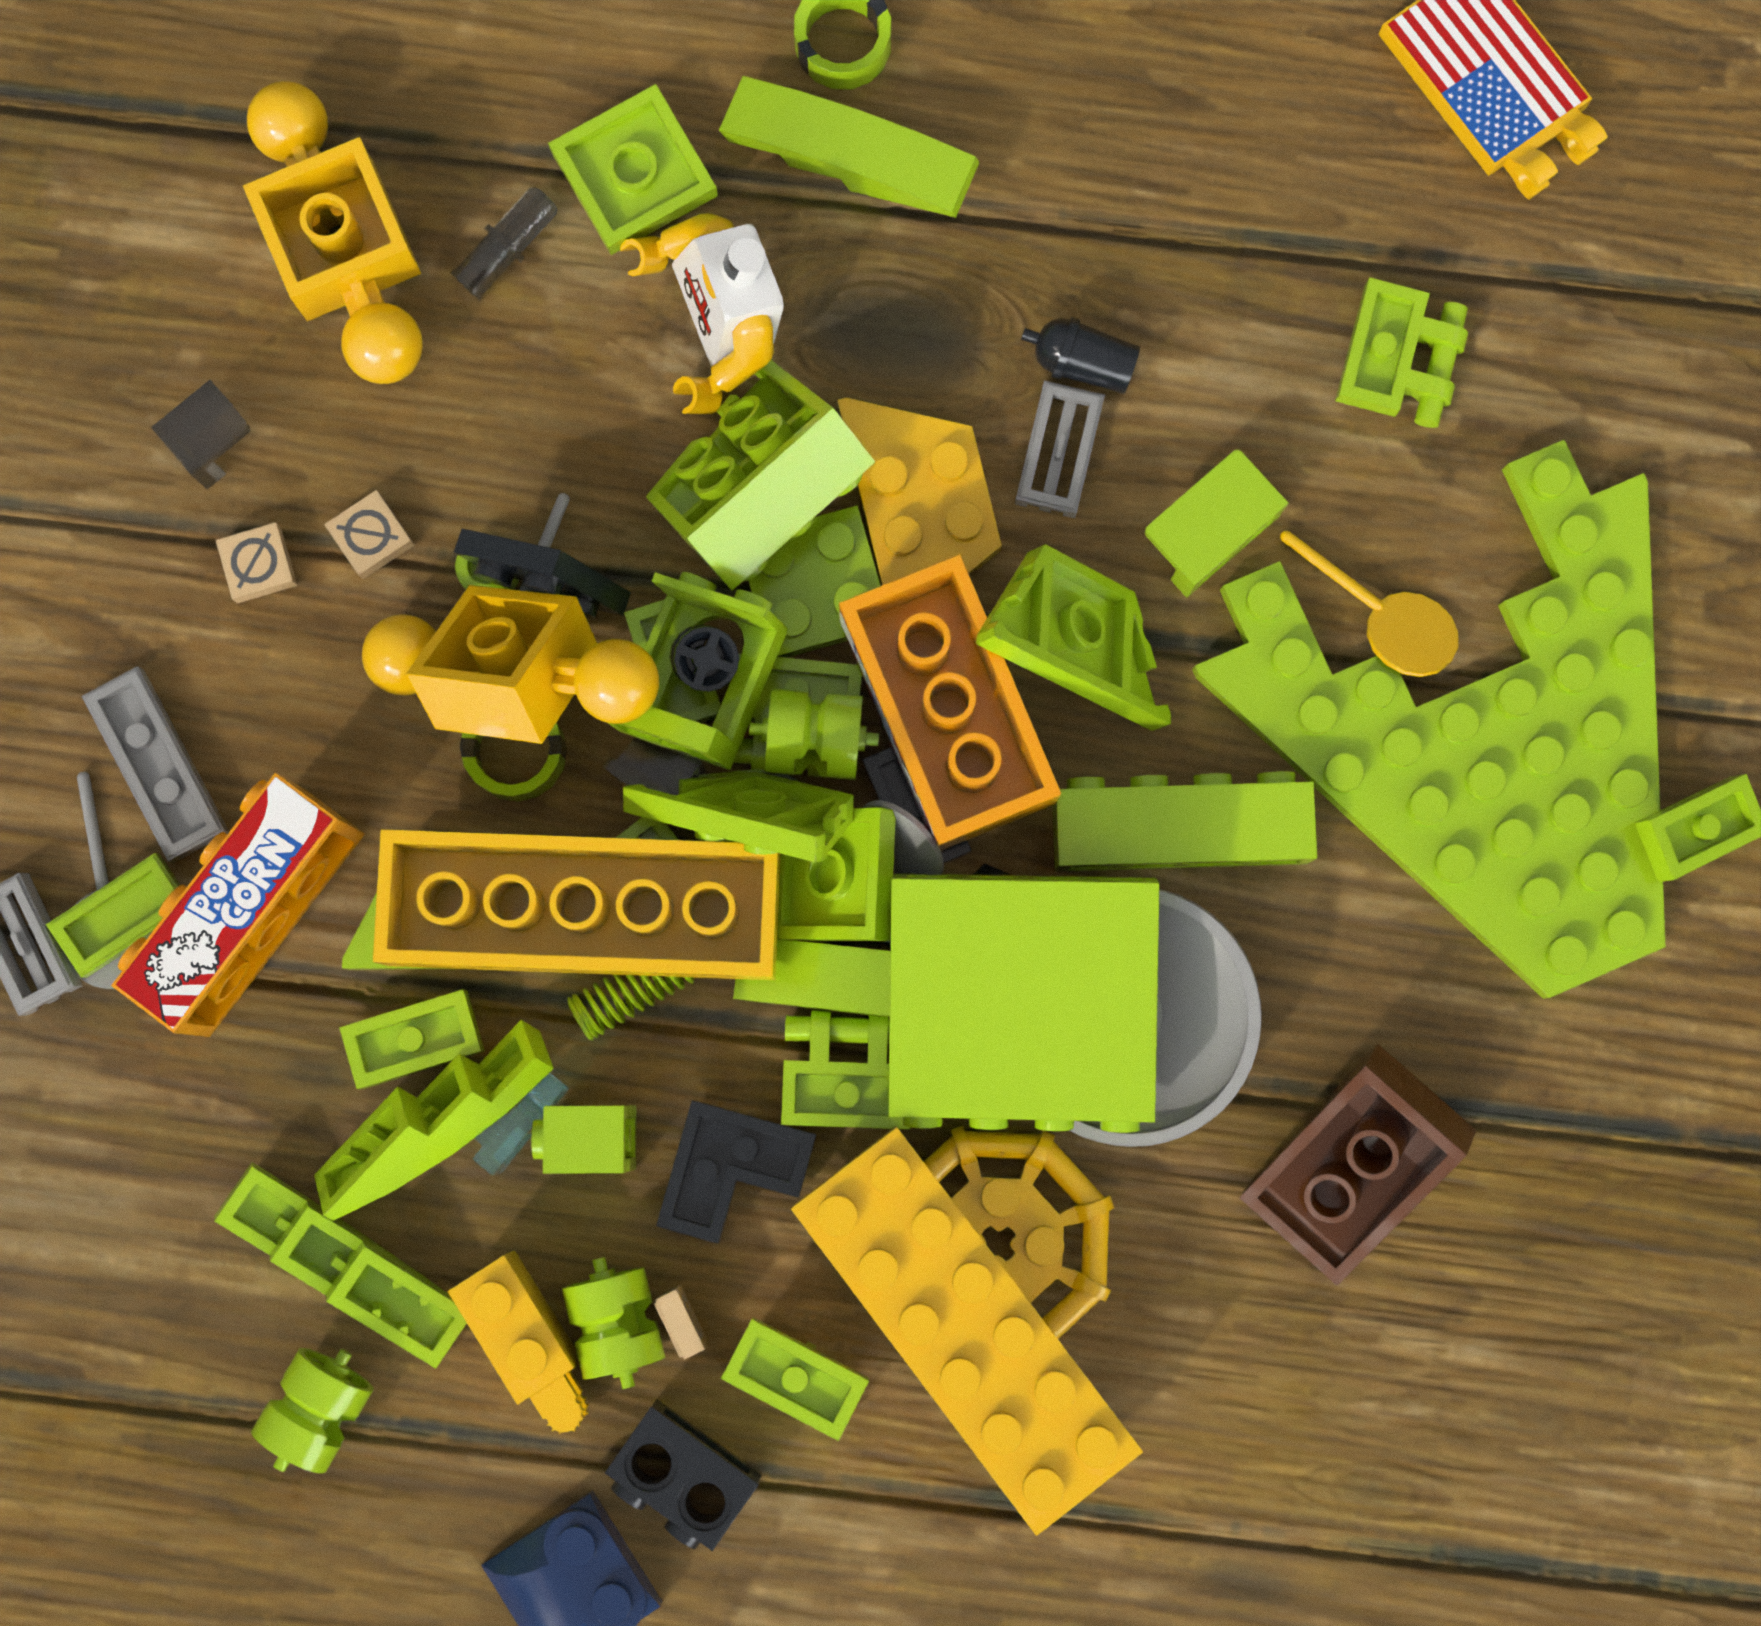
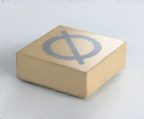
M377 490L324 524L362 579H365L415 545Z
M276 522L216 540L231 598L237 604L298 586L282 529Z
M679 1285L655 1299L656 1303L654 1305L679 1357H683L685 1360L705 1350L709 1342L682 1286Z

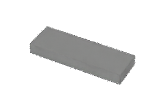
M137 666L82 696L169 862L175 863L207 846L221 832L229 833L222 816L144 669Z

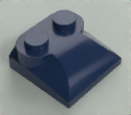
M593 1490L481 1565L518 1626H636L640 1620L661 1607L663 1602Z

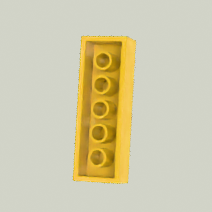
M381 830L373 962L394 967L776 980L781 854H752L744 850V844L737 842Z
M897 1126L791 1207L792 1212L1036 1536L1143 1453L1136 1441Z

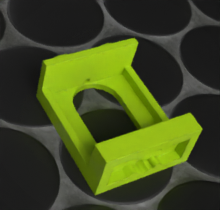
M655 572L652 582L667 596L644 649L653 658L658 669V694L653 705L641 717L628 723L608 724L621 733L730 770L788 628L771 612L773 604L759 595L745 590H737L735 596L731 597L715 592L717 589L715 584L692 573L681 572L678 580ZM718 618L729 619L741 629L744 646L737 671L731 679L712 727L661 710L675 677L669 655L671 644L677 634L689 626L704 624Z

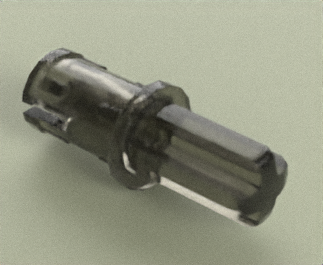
M536 187L529 188L494 227L490 224L486 225L484 230L488 234L450 274L480 301L484 297L485 292L515 260L521 263L525 259L521 253L557 215L558 209L555 203Z

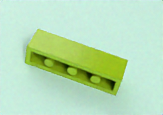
M1289 771L1257 774V783L1232 784V775L1227 773L1193 776L1194 785L1168 786V776L1165 775L1131 777L1130 787H1105V778L1102 777L1067 779V789H1060L1061 796L1056 804L1052 805L1055 872L1308 864L1317 859L1314 782H1296L1295 772Z

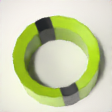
M801 0L794 15L795 52L802 69L815 82L831 89L852 90L870 83L883 71L891 54V16L885 1ZM836 9H850L867 17L874 24L879 37L874 48L862 59L851 63H834L822 58L811 47L808 34L813 23L825 13Z
M557 722L548 734L550 744L548 758L540 772L526 782L513 785L496 782L483 769L479 754L483 736L462 733L460 752L464 768L478 786L498 799L519 802L536 798L550 789L564 770L567 747L563 731Z

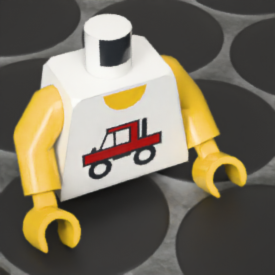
M705 213L663 230L661 238L657 236L626 239L620 246L621 252L637 249L640 252V265L637 269L628 271L630 276L660 273L666 268L669 257L674 260L672 267L710 363L712 374L709 377L682 376L677 379L673 386L674 394H693L692 402L682 410L683 414H713L717 412L722 402V390L731 392L771 361L774 353V341L784 307L782 295L756 228L752 224L734 227L729 219Z

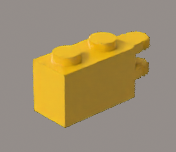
M512 1251L498 1258L447 1292L516 1404L518 1405L530 1397L542 1419L548 1420L547 1426H551L552 1431H558L559 1435L562 1432H575L576 1427L581 1425V1421L590 1412L587 1410L590 1405L586 1401L587 1397L582 1396L583 1390L571 1372L579 1364L576 1349L516 1251Z

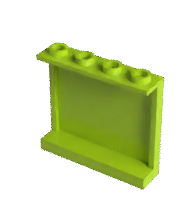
M895 873L891 878L888 1117H903V1125L911 1128H937L942 1126L943 1118H968L969 1127L982 1130L1008 1128V1119L1035 1120L1034 1128L1044 1131L1073 1130L1074 1121H1100L1101 1130L1116 1133L1140 1131V1122L1155 1123L1159 881L1156 878Z

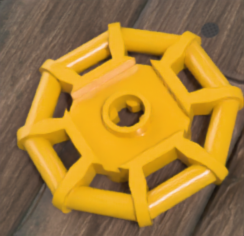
M963 1126L952 1129V1136L924 1161L925 1165L940 1182L960 1164L968 1182L950 1198L985 1244L987 1242L982 1233L989 1226H992L998 1232L1004 1230L1007 1226L1013 1230L1015 1236L1009 1243L1014 1250L1013 1254L1005 1260L998 1254L994 1256L1030 1303L1056 1279L1073 1289L1042 1318L1057 1339H1059L1100 1300L1106 1302L1111 1292V1289L1107 1287L1109 1211L1114 1209L1110 1195L1103 1196L1054 1142L1055 1135L1048 1131L1042 1130L1041 1134L965 1131ZM977 1157L1026 1160L1020 1178H994L981 1176ZM1043 1168L1076 1203L1075 1205L1058 1213L1033 1186ZM1083 1222L1081 1272L1062 1265L1065 1248L1063 1237L1064 1226Z

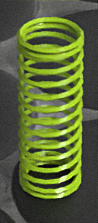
M613 975L625 998L627 1008L608 978L603 977V982L614 1001L618 1014L597 983L594 982L593 987L603 1004L608 1019L602 1013L588 989L583 988V993L595 1014L598 1025L590 1016L577 994H572V998L568 997L567 1003L586 1037L594 1041V1038H598L599 1034L604 1035V1024L610 1029L615 1028L614 1018L619 1023L624 1024L625 1016L623 1011L628 1017L634 1018L635 1011L633 1005L638 1011L644 1012L645 1005L643 1000L649 1006L654 1007L655 1000L653 994L658 1000L664 1001L665 995L662 987L668 994L674 995L675 990L672 981L679 989L684 990L685 985L682 977L664 976L665 982L661 976H652L656 985L655 988L648 976L639 975L646 990V995L634 976L626 975L636 995V1001L621 977ZM684 977L688 983L694 984V977Z

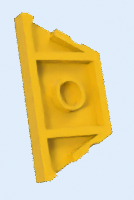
M851 398L838 399L840 417L875 460V463L863 473L857 488L881 586L957 555L961 556L970 574L972 571L981 568L1001 551L1002 544L972 426Z

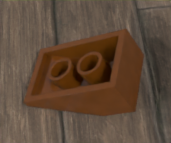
M1377 1043L1337 1085L1239 1198L1338 1286L1467 1156L1476 1129Z

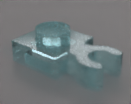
M549 1073L524 1097L517 1108H513L508 1115L505 1114L476 1136L475 1140L482 1147L472 1159L491 1175L502 1174L531 1138L533 1120L543 1119V1106H556L567 1093L569 1087Z

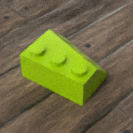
M772 360L754 374L760 380L741 399L737 395H729L717 410V413L721 416L717 429L710 437H702L691 441L646 496L649 502L732 591L741 582L748 581L757 576L766 566L770 556L789 539L796 538L805 533L813 524L815 516L837 496L845 495L853 490L861 481L863 473L875 463V460L835 409Z

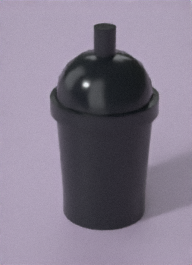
M1074 317L1051 320L1043 326L1040 333L1025 328L1021 338L1023 341L1036 345L1035 356L1037 362L1043 369L1052 373L1051 377L1057 379L1064 377L1121 394H1125L1140 352V346L1080 323V319Z

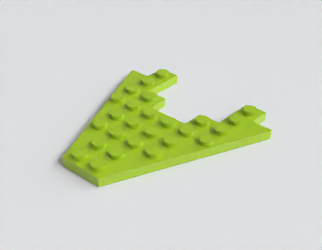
M1565 440L1510 462L1502 469L1553 580L1507 599L1498 605L1523 659L1522 662L1418 707L1415 706L1400 672L1386 666L1378 656L1332 675L1285 570L1279 561L1222 586L1220 593L1244 645L1197 664L1192 669L1195 678L1304 779L1308 782H1314V788L1543 999L1551 998L1666 947L1663 882L1657 881L1635 826V822L1660 811L1648 481L1645 474L1642 473L1590 495Z

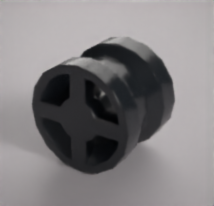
M697 624L689 626L677 634L671 644L669 659L672 670L681 681L695 690L709 692L720 689L731 681L738 668L739 655L735 643L728 634L710 625Z

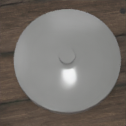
M1159 889L1155 1123L1140 1122V1131L1116 1133L1101 1130L1100 1121H1074V1129L1069 1131L1084 1138L1114 1146L1137 1147L1166 1143L1190 1134L1210 1122L1225 1109L1243 1086L1252 1068L1261 1034V998L1257 980L1244 950L1233 934L1214 915L1197 903L1181 895Z

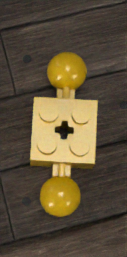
M279 81L271 83L259 90L253 97L247 111V128L255 146L267 157L285 163L286 168L243 185V188L290 299L307 322L346 306L350 318L347 320L342 331L341 348L348 366L359 377L372 383L391 384L398 382L411 374L418 365L422 355L423 340L420 329L412 316L398 306L385 303L380 291L422 273L376 166L361 138H355L321 153L320 148L326 139L328 131V117L319 97L306 86L296 82ZM340 225L341 228L337 232L330 234L329 229Z
M469 585L437 631L429 623L416 616L407 614L392 615L382 619L371 628L365 637L362 647V662L370 680L377 687L390 694L407 696L417 693L434 728L439 730L542 744L574 695H577L582 707L596 719L611 724H622L634 721L645 714L653 705L659 690L658 669L649 653L638 644L623 639H610L597 643L576 596Z

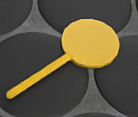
M1290 531L1281 532L1280 539L1282 542L1373 609L1367 620V638L1373 652L1386 666L1405 675L1423 677L1437 674L1452 662L1459 647L1458 630L1452 616L1438 602L1422 594L1410 592L1391 594L1380 600Z

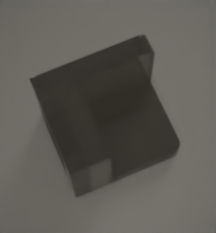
M211 380L207 381L151 427L185 469L207 490L226 475L215 460L245 437L251 429L250 425L234 408L229 399Z
M636 737L617 761L610 756L602 766L609 775L624 786L642 784L646 788L672 795H679V779L696 778L706 772L703 762L699 759Z

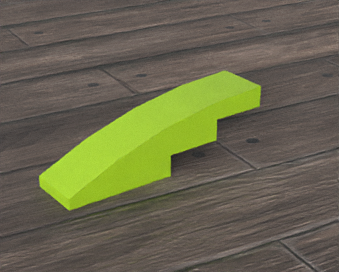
M742 76L719 128L721 134L730 143L779 154L789 167L841 179L851 192L955 218L980 163L977 157L867 112L796 89Z
M777 939L776 980L735 979L733 999L890 1018L891 951Z
M520 1020L479 1064L459 1053L418 1097L397 1086L314 1174L323 1216L334 1221L397 1190L453 1155L503 1117L554 1069L541 1032Z
M253 1162L248 1166L214 1215V1222L270 1255V1262L324 1294L326 1302L435 1369L467 1324L447 1292L340 1218L333 1221L323 1216L322 1208L319 1204Z

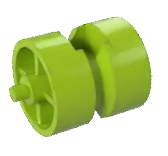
M772 689L769 717H763V723L750 722L749 735L762 736L761 743H766L765 772L801 775L808 765H815L820 776L856 780L858 751L865 752V745L878 746L879 733L866 732L867 726L861 725L863 696L827 694L822 702L818 704L813 703L808 692Z
M605 1257L594 1259L592 1261L595 1273L589 1274L590 1280L561 1288L569 1323L581 1328L582 1335L574 1343L582 1379L612 1375L613 1378L620 1377L622 1389H627L635 1386L632 1374L638 1372V1367L666 1358L658 1322L646 1318L645 1310L653 1303L645 1267L615 1273L614 1268H607Z
M298 1349L280 1382L285 1392L283 1400H270L251 1430L253 1438L259 1444L278 1456L273 1465L275 1469L285 1472L289 1463L310 1472L320 1474L327 1472L345 1439L339 1427L341 1422L355 1421L374 1390L373 1386L365 1378L347 1366L352 1356L348 1351L340 1349L334 1359L311 1349Z

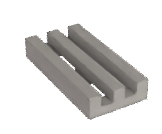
M1044 381L1015 500L1016 505L1027 507V504L1039 507L1041 511L1051 513V510L1062 512L1063 516L1076 517L1105 395ZM1056 398L1065 402L1044 490L1040 492L1032 490L1031 487L1052 400ZM1081 404L1089 406L1068 496L1065 498L1055 494L1076 406Z
M18 873L1 882L0 912L9 928L10 937L18 954L22 956L38 991L31 994L1 929L0 978L18 1016H27L39 1010L38 1007L44 1004H51L60 999V995L66 992H73L83 985L74 966L46 926L51 919L29 873ZM12 893H14V895H15V897H16V899H17V901H18V903H19V905H20V907H21V909H22V911H23V914H24V916H25V918H26V920H27V922H28V924H29V926H30V928H31V930H32V932H33V934H34V936H35V939H36V941H37V943H38V945H39V947H40V949H41V951H42V953H43V955H44V957H45V959H46V961H47V964H48V966H49V968H50V970H51V972H52V974H53V976H54V978H55V980H56L55 982H53V980H52V978H51V976H50V974H49V972H48V970H47V968H46V965H45V963H44V961H43V959H42V957H41V955H40V953H39V951H38V949H37V947H36V945H35V943H34V940H33V938H32V936H31V934H30V932H29V930H28V928H27V926H26V924H25V922H24V920H23V918H22V915H21V913H20V911H19V909H18V907H17V905H16V903H15V901H14V899H13V897H12V895H11Z

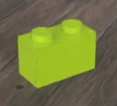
M636 1105L543 1106V1119H534L532 1124L531 1146L533 1159H543V1174L626 1173L636 1170Z

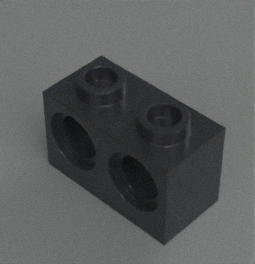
M658 1399L655 1400L605 1471V1474L615 1480L611 1486L612 1491L623 1501L638 1510H643L648 1504L668 1519L664 1527L678 1541L692 1549H696L701 1543L711 1551L715 1549L756 1490L762 1476ZM646 1444L662 1446L667 1450L671 1458L670 1471L661 1476H650L644 1473L637 1463V1450ZM699 1483L714 1484L722 1491L725 1498V1506L715 1514H702L690 1502V1489Z

